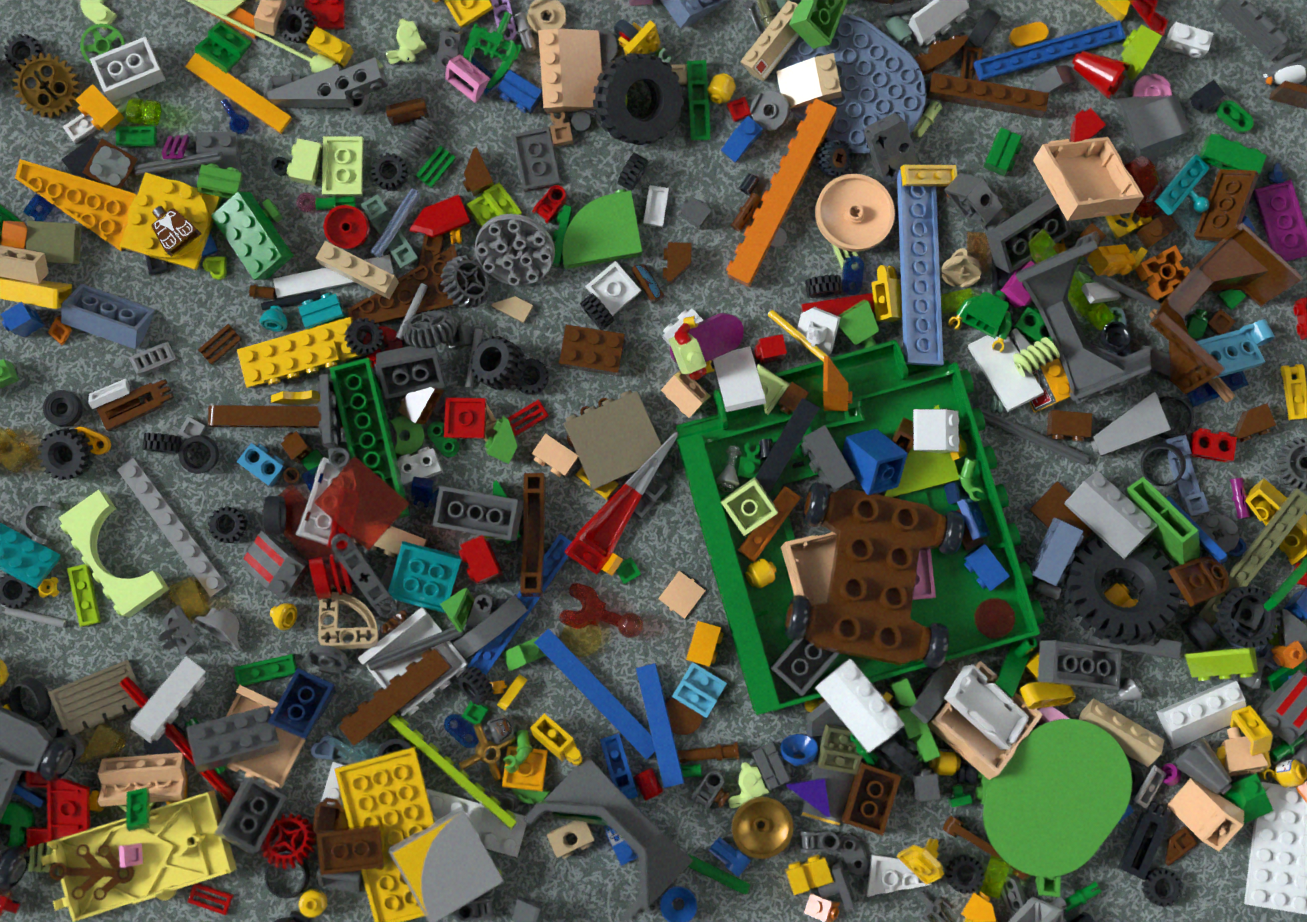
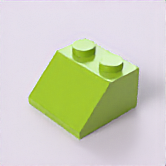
M1142 24L1137 30H1132L1122 45L1124 47L1122 58L1124 62L1130 64L1127 75L1131 81L1143 70L1162 37Z

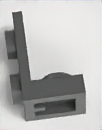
M448 25L442 29L436 61L437 69L446 71L449 60L458 56L460 41L464 39L466 30Z

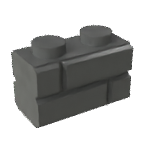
M772 741L751 751L768 790L791 780L789 775L792 774L788 763L784 764L780 757L782 752L779 744L775 745Z

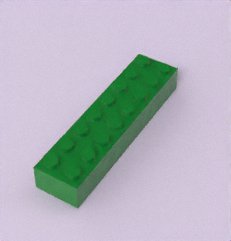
M369 358L331 367L330 373L365 523L374 526L410 516L374 362Z

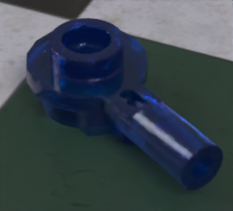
M223 99L221 104L231 118L229 123L230 129L238 134L246 133L249 129L248 119L243 115H238L228 99Z

